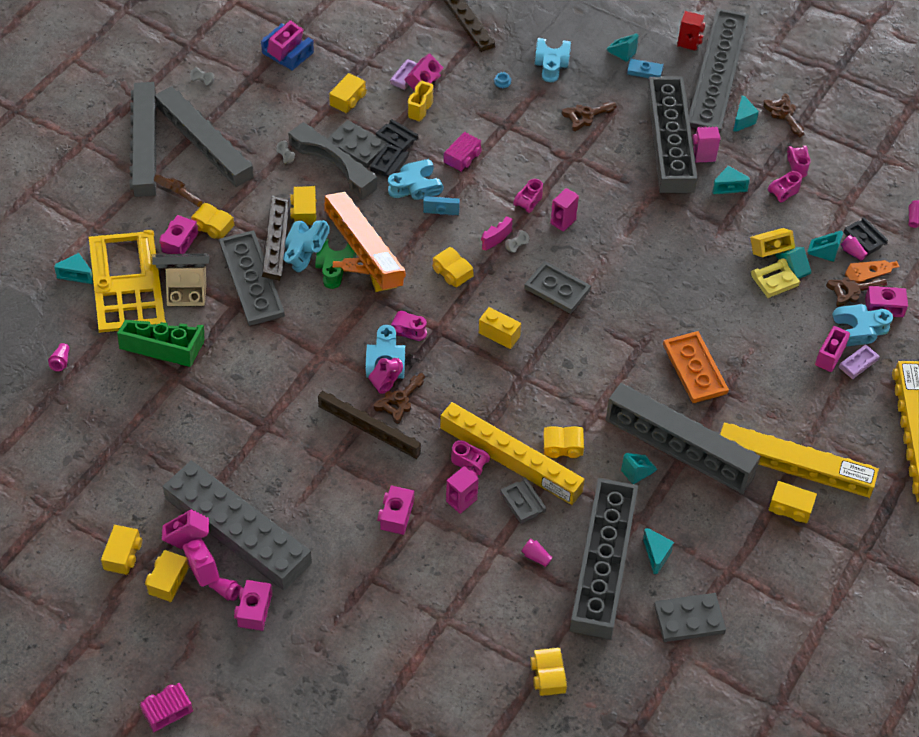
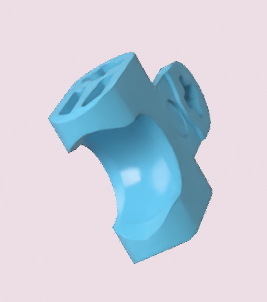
M538 38L535 65L543 66L542 78L544 81L555 82L559 78L560 67L568 68L571 41H563L561 47L552 49L546 45V39Z
M429 159L406 164L401 168L400 173H393L388 178V184L390 185L388 187V194L393 198L411 195L413 199L419 200L423 199L424 196L432 197L441 194L444 187L437 178H424L430 176L434 169V165Z
M324 220L315 221L310 229L304 221L294 222L285 240V249L287 251L284 254L283 260L286 263H291L292 268L296 272L303 271L309 264L313 252H319L322 249L330 232L327 222Z
M863 304L838 307L832 313L836 323L848 324L853 327V329L845 330L850 333L847 346L864 345L874 342L878 335H884L889 332L890 324L893 320V315L890 311L886 309L868 311L867 306Z
M391 325L379 327L377 331V344L367 345L366 378H369L370 373L374 370L380 359L387 358L391 360L392 358H399L402 361L403 370L397 378L404 379L405 345H396V330Z

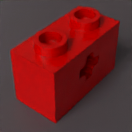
M688 11L684 12L677 42L678 47L696 51L698 44H702L704 35H701V32H704L706 23L703 22L704 15Z

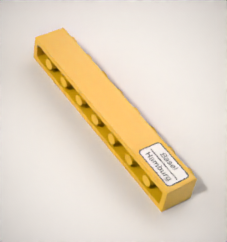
M898 361L896 368L892 371V378L896 381L895 395L899 398L898 411L902 415L900 423L901 427L904 428L903 441L904 444H907L906 458L910 460L909 475L913 477L912 492L916 494V500L919 502V361Z
M451 402L441 414L440 428L461 441L486 451L490 458L570 505H573L583 492L585 481L583 477L455 403Z
M725 422L723 424L720 435L737 442L740 446L752 450L761 456L758 465L864 497H871L879 468L869 464H862L849 458H842L832 453L815 450L812 447L795 444L792 441H785L772 435L758 433L755 430L738 427L735 424Z

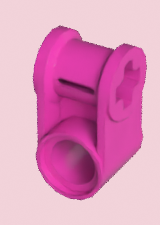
M805 145L801 148L789 146L787 148V159L792 171L800 173L802 178L806 177L811 162L807 146Z
M791 171L783 177L774 180L769 185L768 191L773 193L777 200L782 203L799 192L802 176L796 171Z
M539 179L529 180L516 195L513 204L531 213L542 199V181Z
M404 311L396 313L391 326L395 328L397 336L407 337L416 341L424 340L427 337V330L425 329L427 322L424 317Z
M382 358L378 361L376 367L369 375V380L379 393H386L392 388L395 380L403 370L402 361L399 358H392L391 360Z
M457 441L452 446L451 461L457 466H465L469 471H474L476 475L482 473L484 464L490 460V456L486 451L478 449L465 441Z

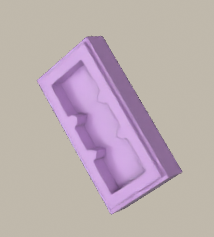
M407 59L390 79V84L405 90L409 85L404 78L417 63Z
M865 344L841 362L839 368L850 378L854 379L878 361L880 356Z

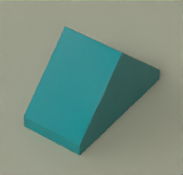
M636 33L617 39L606 50L627 62L637 52L639 35Z
M745 96L741 97L734 124V132L757 123L759 111Z
M727 166L714 180L712 193L747 192L750 178Z
M843 231L812 239L807 253L834 262Z
M795 247L794 249L775 254L778 260L786 259L789 268L798 279L811 274V268L804 247Z
M79 253L56 263L54 266L57 279L93 284L92 271Z
M625 453L621 471L632 484H635L656 472L657 468L646 455Z
M647 528L644 530L643 543L653 574H658L672 553L674 542Z

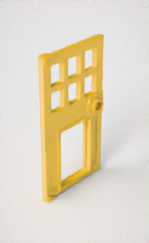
M143 230V232L89 237L99 333L119 331L125 321L123 311L137 310L138 320L134 321H149L150 324L155 325L160 324V322L166 323L159 272L156 265H152L151 254H156L154 231ZM137 240L141 274L109 276L106 243ZM153 291L155 301L141 302L140 292ZM135 293L136 303H122V294ZM117 295L118 305L104 306L103 296ZM156 308L157 318L143 319L142 309ZM119 312L120 322L106 323L105 313Z

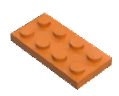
M699 331L663 341V346L692 404L728 394L729 389Z

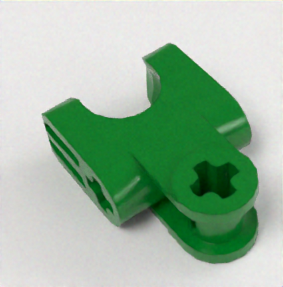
M326 238L322 249L317 252L315 267L322 269L324 286L329 289H335L341 285L344 271L340 267L333 268V261H342L344 258H356L357 254L349 243L341 251L330 249L328 246L329 239Z

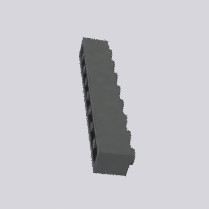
M155 82L134 83V90H131V100L133 102L130 103L133 115H130V121L133 127H130V135L133 140H130V149L133 153H130V163L133 166H130V176L133 179H130L129 183L130 190H134L135 197L156 196V182L154 181L156 174Z
M171 86L155 95L156 107L235 187L253 178L254 168L252 163L246 160L242 153L236 150L231 142L226 140L221 132L216 130L211 122L202 116L199 110L193 108L191 102L186 101L180 91H176Z

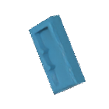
M630 59L627 74L645 78L661 77L663 64Z
M424 196L423 213L459 215L460 199Z

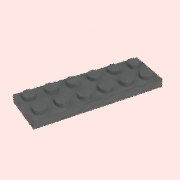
M255 231L219 239L220 247L248 325L251 326L285 317V312L273 280L262 277L264 256Z

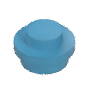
M501 72L496 75L494 83L497 87L506 88L510 86L511 78L507 73Z

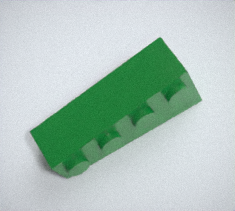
M125 320L117 332L119 349L188 367L192 366L205 341L204 325H197V327H188L187 324L170 326L164 322L155 325L150 324L149 321Z

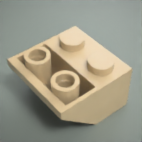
M170 266L166 268L167 306H205L206 266H186L183 268Z

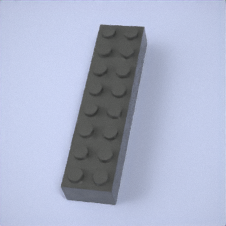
M649 77L647 94L659 193H695L697 172L683 77Z
M623 383L619 384L609 398L605 421L741 494L745 493L754 479L761 457L754 451L740 446L737 442L721 436L718 432L704 427L701 423L687 418L684 414L670 409L665 404H661L651 399L648 395H643L631 386H626Z
M192 460L163 485L167 501L183 513L192 509L196 513L199 512V514L208 517V533L283 591L312 564L311 551Z
M598 478L570 632L612 639L638 485Z

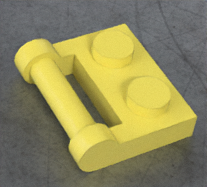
M785 258L762 269L757 268L751 271L752 278L767 298L798 287L800 284L799 279L789 268ZM779 269L782 271L765 279L762 277Z

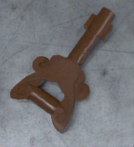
M787 93L780 100L774 102L772 100H764L763 107L771 112L773 118L786 119L794 134H797L798 137L804 135V128L801 124L798 125L792 117L796 106L790 104V98Z
M606 102L594 109L588 106L577 105L576 108L562 109V116L570 118L573 123L572 130L578 131L584 125L591 126L594 115L612 112L617 106L615 102Z
M155 174L154 181L180 194L197 207L202 205L203 202L186 191L187 188L184 187L185 184L183 182Z
M845 277L842 280H829L826 287L834 290L837 296L836 306L840 307L849 301L857 302L861 291L868 290L869 286H887L886 279L880 280L877 278L872 279L868 283L857 284L855 281H850L849 278Z
M419 373L417 376L414 375L410 379L411 383L403 391H387L385 397L374 404L375 411H386L393 416L394 423L398 424L404 412L411 410L408 396L416 387L420 388L423 385L425 375L423 373ZM389 404L396 405V406L398 407V409H395L394 407H392V406L389 405Z

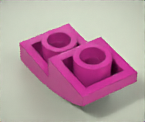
M506 216L503 222H499L497 228L491 226L488 231H485L481 237V241H483L482 249L488 250L502 242L512 231L513 219Z

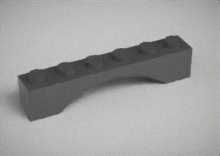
M303 122L288 132L289 145L298 152L322 157L340 168L347 178L349 190L361 200L377 189V176L373 172H370L361 163L352 159L348 153L340 150L336 144L328 141L324 135L316 132L312 126H308Z

